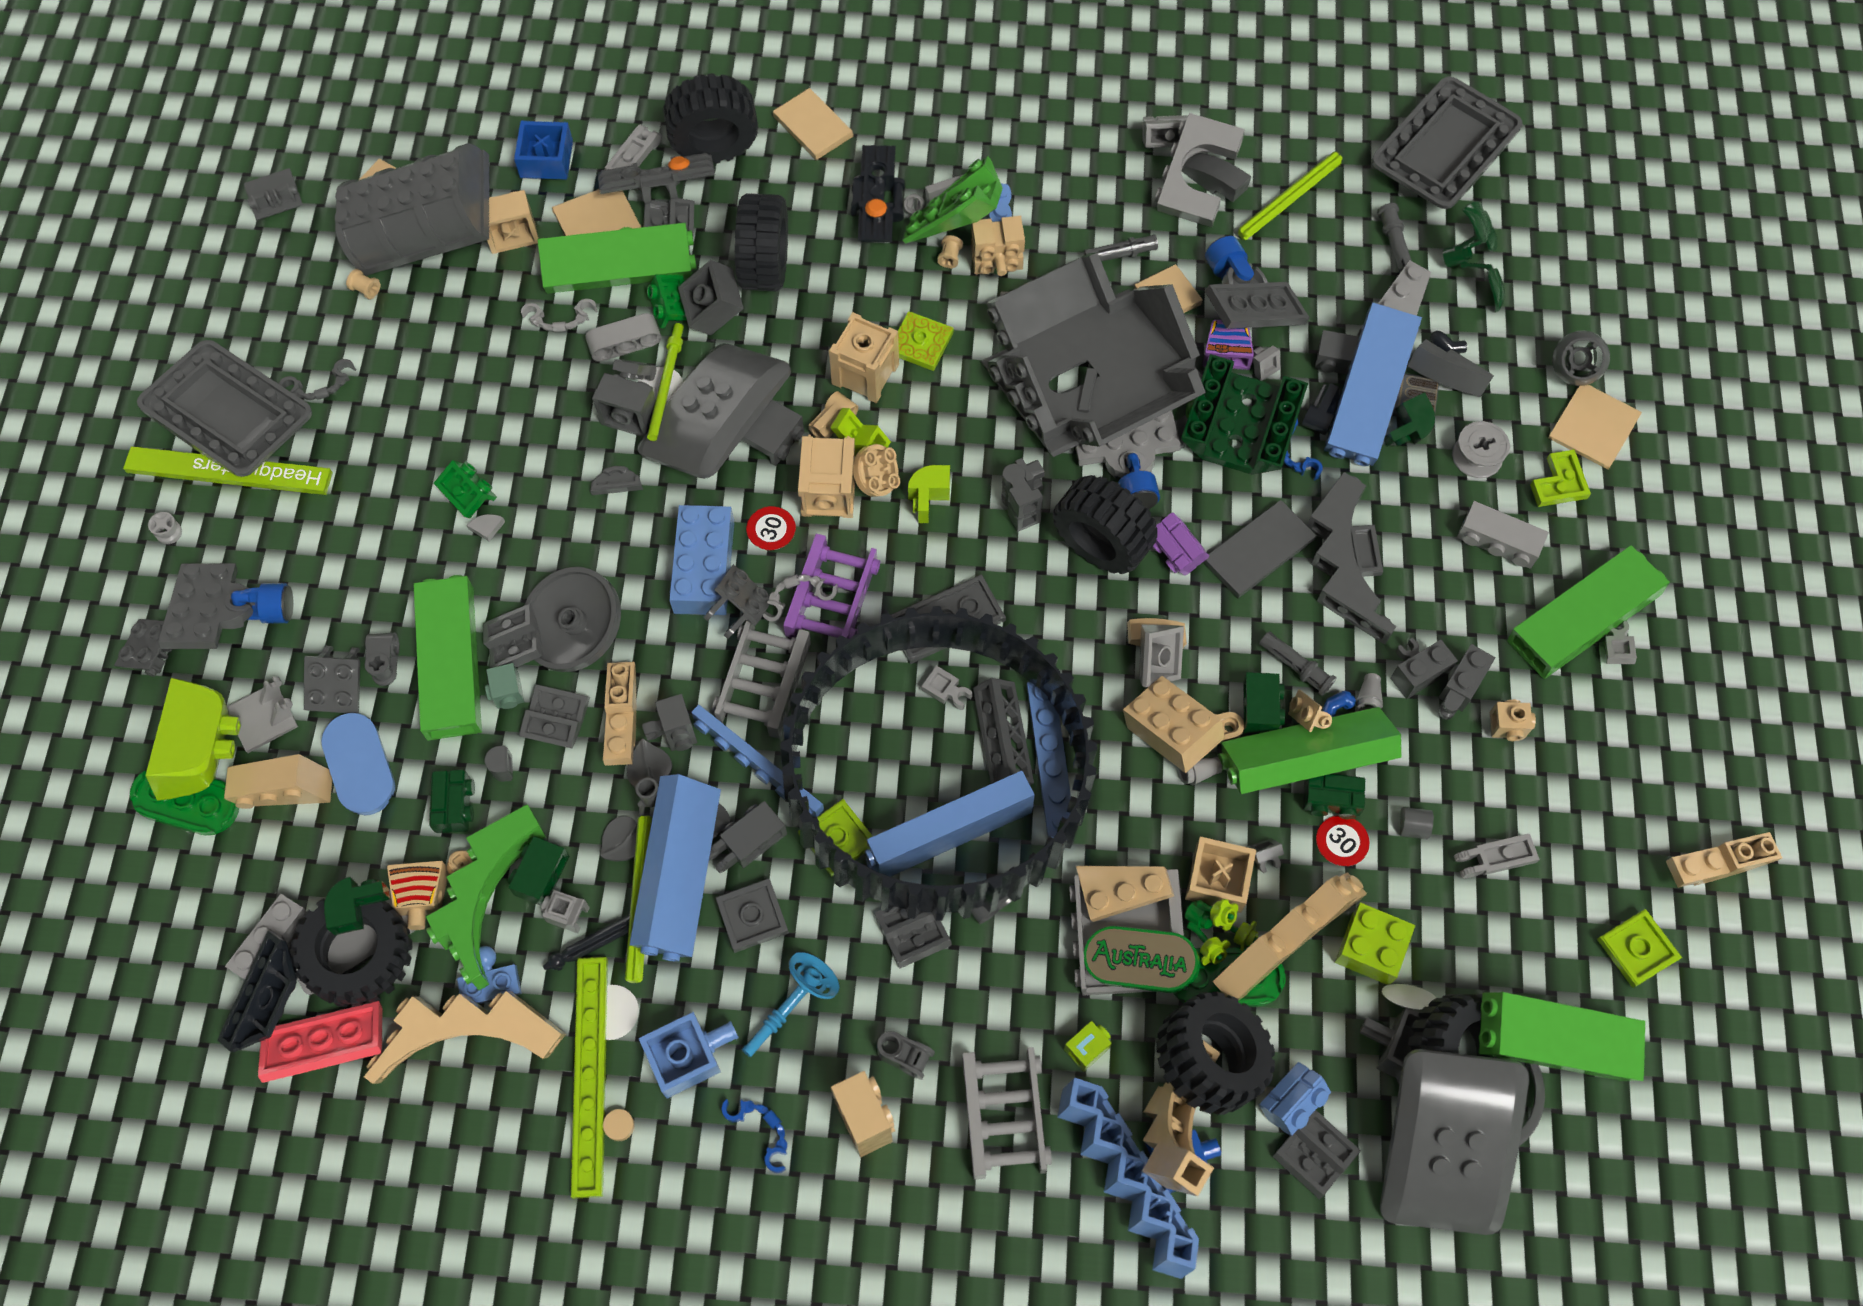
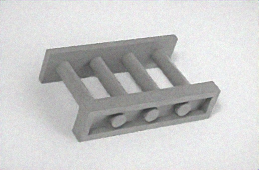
M746 619L745 625L741 624L737 634L739 643L720 697L716 696L712 712L715 713V717L721 723H723L726 713L764 722L769 736L780 739L784 717H787L790 709V698L792 693H795L811 645L810 632L799 629L796 638L787 639L755 631V626ZM755 641L789 650V653H791L789 661L779 663L748 655L747 651L750 642ZM747 665L779 673L783 679L780 686L771 687L738 677L742 666ZM734 689L773 698V701H775L773 709L765 712L730 703Z
M1029 1047L1026 1060L981 1063V1060L975 1061V1052L963 1053L962 1060L973 1179H986V1170H991V1167L1038 1163L1039 1174L1046 1173L1047 1165H1052L1050 1146L1044 1145L1037 1074L1042 1073L1040 1055L1035 1056L1034 1047ZM1029 1071L1030 1089L994 1093H984V1090L978 1091L977 1079H983V1075ZM1032 1101L1034 1120L987 1124V1121H981L980 1109H985L986 1105ZM1035 1132L1037 1150L990 1154V1151L984 1152L983 1140L988 1139V1136Z

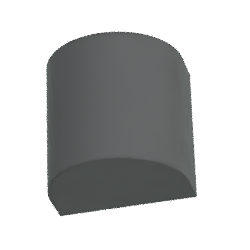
M497 746L490 749L485 756V765L492 776L501 782L512 781L513 761L509 749L506 746Z
M1402 807L1400 814V836L1428 840L1433 829V811Z

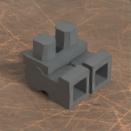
M1023 458L1016 460L1015 464H1010L1003 470L1001 500L1008 507V516L1017 532L1041 522L1043 496L1040 491L1043 490V483L1040 478L1044 477V469L1038 460L1026 464Z

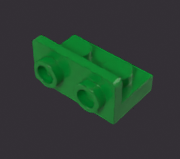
M655 274L651 284L647 287V296L651 299L653 316L657 319L659 328H665L669 320L687 321L678 288L684 283L683 275Z
M452 460L434 484L464 517L471 518L486 499L495 501L497 496L491 491L493 487L486 480L479 478L475 474L477 472L475 467L468 462L461 463Z

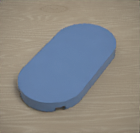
M347 713L338 716L327 725L321 741L337 796L342 805L353 813L364 816L375 814L387 806L391 795L395 791V780L379 732L373 722L362 714Z

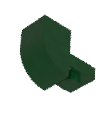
M1425 392L1396 408L1404 426L1385 435L1384 442L1387 447L1394 443L1398 447L1412 440L1413 444H1416L1431 432L1435 423V412Z
M351 877L342 879L330 889L325 899L326 928L333 935L364 929L361 906L390 900L389 888L382 881L376 879L363 881L361 886H358Z

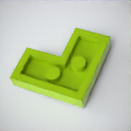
M1575 450L1550 453L1547 461L1553 477L1535 479L1530 484L1538 507L1588 499L1591 495Z

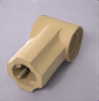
M834 392L828 398L825 409L808 425L809 430L815 438H829L834 433L830 427L841 409L850 408L856 415L859 409L858 405L840 392Z

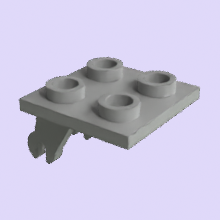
M277 676L272 677L273 683H269L266 680L262 689L227 706L229 716L239 717L241 727L238 737L247 753L298 727L290 710L293 703L289 698L283 697L279 688L282 682Z

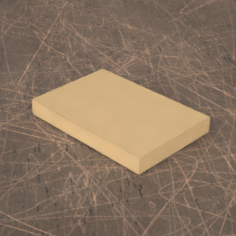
M810 88L773 111V117L815 160H818L853 137V131Z

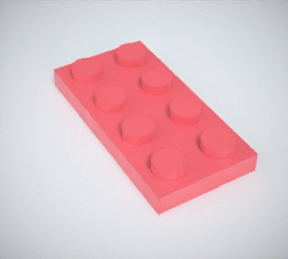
M376 1001L276 1026L271 1037L261 1041L258 1077L261 1082L264 1083L381 1054L383 1008L380 1002Z

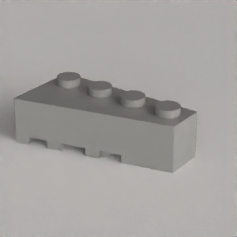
M1409 260L1378 304L1417 316L1431 272ZM1363 325L1361 326V328H1360V330H1359V332H1358V335H1357V336H1359V337H1360V334H1361V330H1362Z

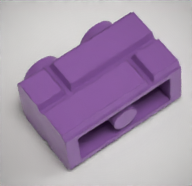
M1174 512L1170 513L1161 523L1156 525L1158 534L1157 541L1153 547L1159 553L1164 551L1169 558L1165 562L1174 573L1179 571L1183 575H1188L1209 558L1210 555Z

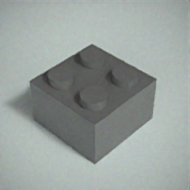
M709 260L678 287L689 328L705 334L712 335L744 309L733 269L716 261Z
M604 373L593 396L601 425L641 437L647 433L656 401L653 388L647 383L627 380L618 374L610 375Z

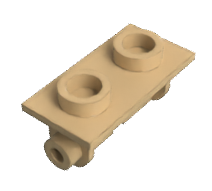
M1298 689L1296 696L1290 702L1288 714L1309 732H1312L1314 726L1325 729L1332 724L1331 715L1321 711V705Z

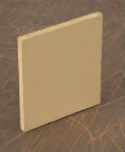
M600 189L552 207L553 213L565 236L620 230L623 227L641 228L623 191L600 194Z
M1590 385L1579 386L1548 438L1570 450H1575L1577 454L1609 470L1642 412Z

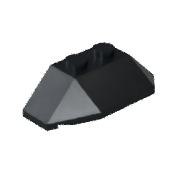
M267 932L217 1039L219 1043L231 1052L239 1051L270 1038L277 1022L283 1015L284 1007L290 994L296 987L298 979L296 975L297 970L293 965L286 941L274 932Z

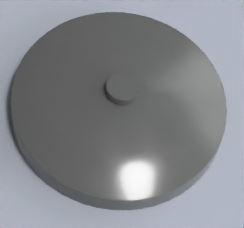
M569 567L550 574L533 589L525 602V605L530 604L533 608L542 644L543 656L534 660L553 671L573 672L593 664L609 649L619 630L621 605L618 594L606 578L588 568Z

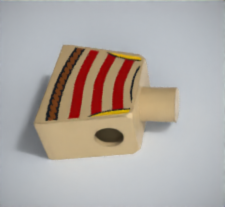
M443 861L388 865L387 870L393 908L400 916L408 915V929H425L426 915L437 911L443 905L448 881L446 876L449 875L446 865Z

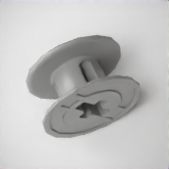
M1485 421L1473 422L1465 426L1459 434V439L1453 446L1452 458L1457 468L1467 476L1487 478L1496 474L1501 468L1502 462L1509 454L1510 442L1506 433L1497 425Z

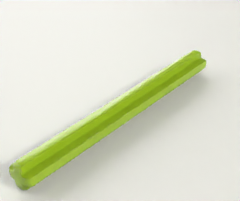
M1332 152L1239 227L1238 236L1242 240L1249 239L1339 166L1343 159L1342 156L1337 152Z
M640 816L637 820L625 980L629 983H640L643 980L644 954L640 953L641 948L630 946L629 944L652 824L651 816Z

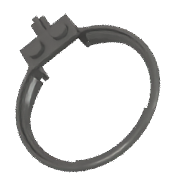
M1407 1007L1395 1018L1392 1029L1368 1017L1365 1018L1360 1028V1034L1385 1046L1376 1069L1396 1078L1399 1086L1404 1059L1411 1052V1046H1408L1409 1037H1413L1414 1033L1411 1028L1414 1021L1420 1019L1418 1012ZM1530 1064L1534 1082V1104L1529 1119L1522 1127L1519 1146L1535 1131L1544 1109L1545 1087L1539 1065Z

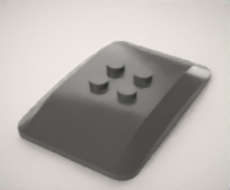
M1445 77L1440 80L1374 153L1372 164L1377 170L1435 206L1448 209L1453 207L1508 146L1523 125L1522 119L1516 113L1459 79Z
M212 340L201 341L143 391L137 399V405L143 413L216 464L240 477L253 473L312 416L311 407L307 402Z
M719 344L701 360L667 401L657 440H648L647 431L638 445L639 454L643 458L698 478L706 479L713 476L791 374L789 364L786 361L731 344Z
M1423 1049L1413 1050L1406 1055L1403 1062L1380 1201V1211L1385 1220L1394 1224L1481 1235H1492L1501 1229L1513 1182L1526 1106L1529 1073L1524 1065L1514 1060Z

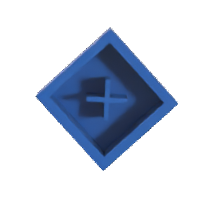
M520 121L514 157L520 178H568L573 146L568 122Z

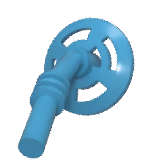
M803 952L796 953L790 958L789 969L799 985L777 1010L774 1009L772 1011L773 1015L769 1014L767 1016L768 1020L765 1019L763 1021L764 1025L742 1049L747 1056L751 1057L772 1033L778 1032L777 1028L780 1029L782 1027L781 1023H786V1017L807 993L822 999H831L839 992V982L834 972L826 963L811 954ZM801 963V966H799L796 970L795 964ZM826 988H829V992L823 994V992L825 991V989H826Z

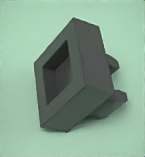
M1270 838L1247 846V848L1256 849L1254 861L1261 872H1267L1265 863L1270 859L1275 868H1280L1281 862L1278 856L1284 855L1281 843Z

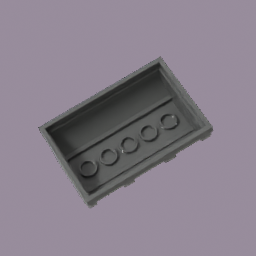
M468 143L457 146L453 151L437 156L428 155L419 158L415 163L396 169L387 168L376 172L373 176L360 180H349L339 184L335 194V232L348 260L356 269L361 270L363 275L367 276L489 240V154L485 150H481L477 146Z

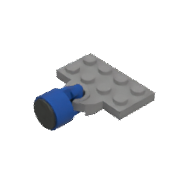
M1171 410L1100 447L1079 444L1075 446L1079 466L1104 462L1108 472L1114 478H1121L1118 481L1119 486L1123 489H1128L1135 498L1138 497L1143 502L1142 505L1145 508L1151 509L1160 500L1156 477L1151 473L1155 465V454L1180 451L1181 444Z

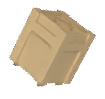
M852 312L848 318V325L836 344L833 343L829 350L832 385L839 388L845 387L877 403L881 397V390L888 378L899 366L898 331L890 327L888 329L862 319L861 315Z
M811 435L802 436L798 496L801 497V516L853 518L855 438L847 436L844 439L813 438Z

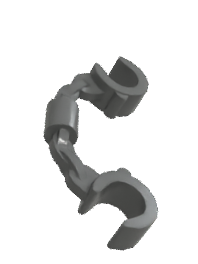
M349 359L337 361L334 369H332V373L336 377V383L330 388L323 387L314 390V393H304L301 381L292 376L282 378L279 385L284 388L294 385L290 392L299 398L319 400L329 397L330 394L335 393L344 385L346 381L350 380L346 373L341 372L342 369L348 367L356 371V368Z

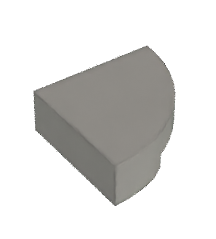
M487 514L473 519L467 524V527L470 531L490 542L505 521L501 516Z

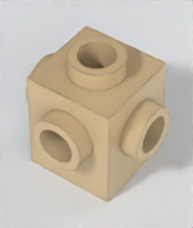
M1515 699L1497 702L1489 712L1491 735L1493 738H1507L1508 741H1520L1525 739L1531 730L1535 728L1536 718L1535 714L1531 713L1530 703H1521V701Z

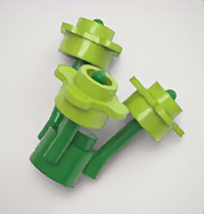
M1227 899L1217 901L1213 906L1201 900H1196L1190 904L1186 911L1185 919L1190 922L1187 928L1193 931L1204 943L1200 949L1201 954L1204 956L1201 959L1203 965H1207L1210 962L1214 964L1222 962L1227 956L1226 949L1230 946V942L1228 940L1222 942L1218 937L1208 939L1200 929H1209L1214 924L1217 927L1222 926L1225 931H1232L1236 934L1234 942L1241 946V951L1245 947L1252 945L1259 936V932L1255 930L1256 921H1253L1251 925L1243 922L1239 928L1232 925L1237 918L1238 905L1235 903L1230 904Z

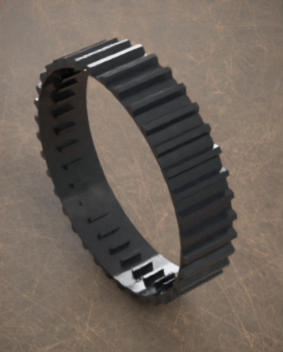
M933 606L930 613L918 614L913 607L907 608L905 616L895 619L889 613L881 615V623L872 627L864 622L857 625V634L850 639L842 635L836 639V649L831 654L821 652L817 656V669L815 672L805 671L802 675V693H792L790 698L791 716L784 717V741L781 742L785 802H789L790 821L792 826L800 827V842L803 848H814L815 865L819 869L829 867L834 872V883L838 887L849 884L857 889L856 899L861 902L871 897L881 901V911L888 913L895 906L906 909L908 918L915 919L919 912H932L935 921H943L946 912L957 911L963 919L970 918L972 909L982 906L989 912L997 910L998 901L1006 896L1014 902L1021 899L1023 887L1028 883L1038 887L1043 881L1046 867L1056 869L1060 865L1064 849H1071L1074 844L1078 828L1082 825L1097 770L1096 767L1092 766L1097 752V743L1090 740L1094 726L1093 718L1083 716L1086 703L1084 694H1074L1072 690L1074 677L1070 672L1061 673L1056 667L1058 657L1054 653L1044 655L1037 649L1039 640L1034 636L1025 640L1017 635V626L1010 623L1003 628L993 624V617L989 614H985L981 619L969 617L965 608H959L956 614L943 613L940 606ZM920 647H947L971 651L992 658L1014 669L1047 695L1048 700L1061 717L1062 723L1067 729L1070 736V747L1073 746L1075 753L1073 768H1077L1078 771L1072 785V790L1078 791L1077 798L1071 796L1066 811L1070 815L1068 819L1061 818L1057 829L1058 833L1053 838L1049 836L1044 848L1038 853H1032L1026 862L1017 867L1010 868L1008 872L983 881L961 885H923L901 881L878 873L851 858V855L836 846L834 840L830 836L828 837L819 827L817 817L813 818L809 812L807 796L802 797L800 790H803L802 775H795L794 768H801L800 751H797V747L803 746V729L805 724L809 725L811 713L820 704L821 698L839 680L859 666L896 651Z

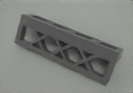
M990 678L973 688L990 783L993 784L1017 773L1015 765L1017 763L1022 769L1029 785L1034 783L1015 682ZM1001 689H1006L1008 701L1002 695ZM1006 712L1012 718L1013 726L1007 721ZM1011 738L1017 744L1018 751L1012 746Z

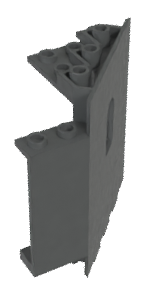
M1098 252L1088 253L987 302L989 308L987 309V314L991 322L995 323L998 330L997 338L1000 344L1005 346V349L980 362L988 371L992 380L998 384L1007 396L1011 405L1017 409L1027 422L1028 427L1034 431L1053 457L1079 444L1100 447L1206 393L1201 382L1203 375L1195 367V359L1200 354L1173 284L1141 286L1133 291L1126 289L1114 295ZM1085 362L1093 369H1096L1099 376L1095 381L1090 409L1087 413L1078 411L1084 384L1066 393H1056L1049 387V383L1053 378Z

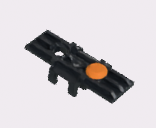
M862 145L861 175L853 179V199L851 203L852 216H857V211L859 210L858 241L892 242L893 222H900L904 219L902 197L905 180L895 178L896 146ZM874 170H882L884 172L882 176L878 177L871 173ZM886 191H893V203L884 202Z

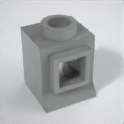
M554 890L551 897H545L541 906V912H543L542 917L547 923L579 933L581 928L577 924V920L581 911L588 913L590 907L584 899Z

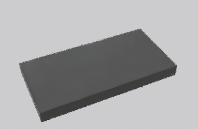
M1280 500L1209 554V558L1203 563L1239 599L1312 543L1317 535Z
M982 574L907 607H914L918 614L930 613L933 606H940L943 613L956 614L959 608H965L969 617L981 619L985 614H989L993 617V624L998 625L1006 621V616ZM907 608L892 614L891 616L894 619L898 617H903L906 614ZM920 647L903 650L909 663L912 664L947 647Z

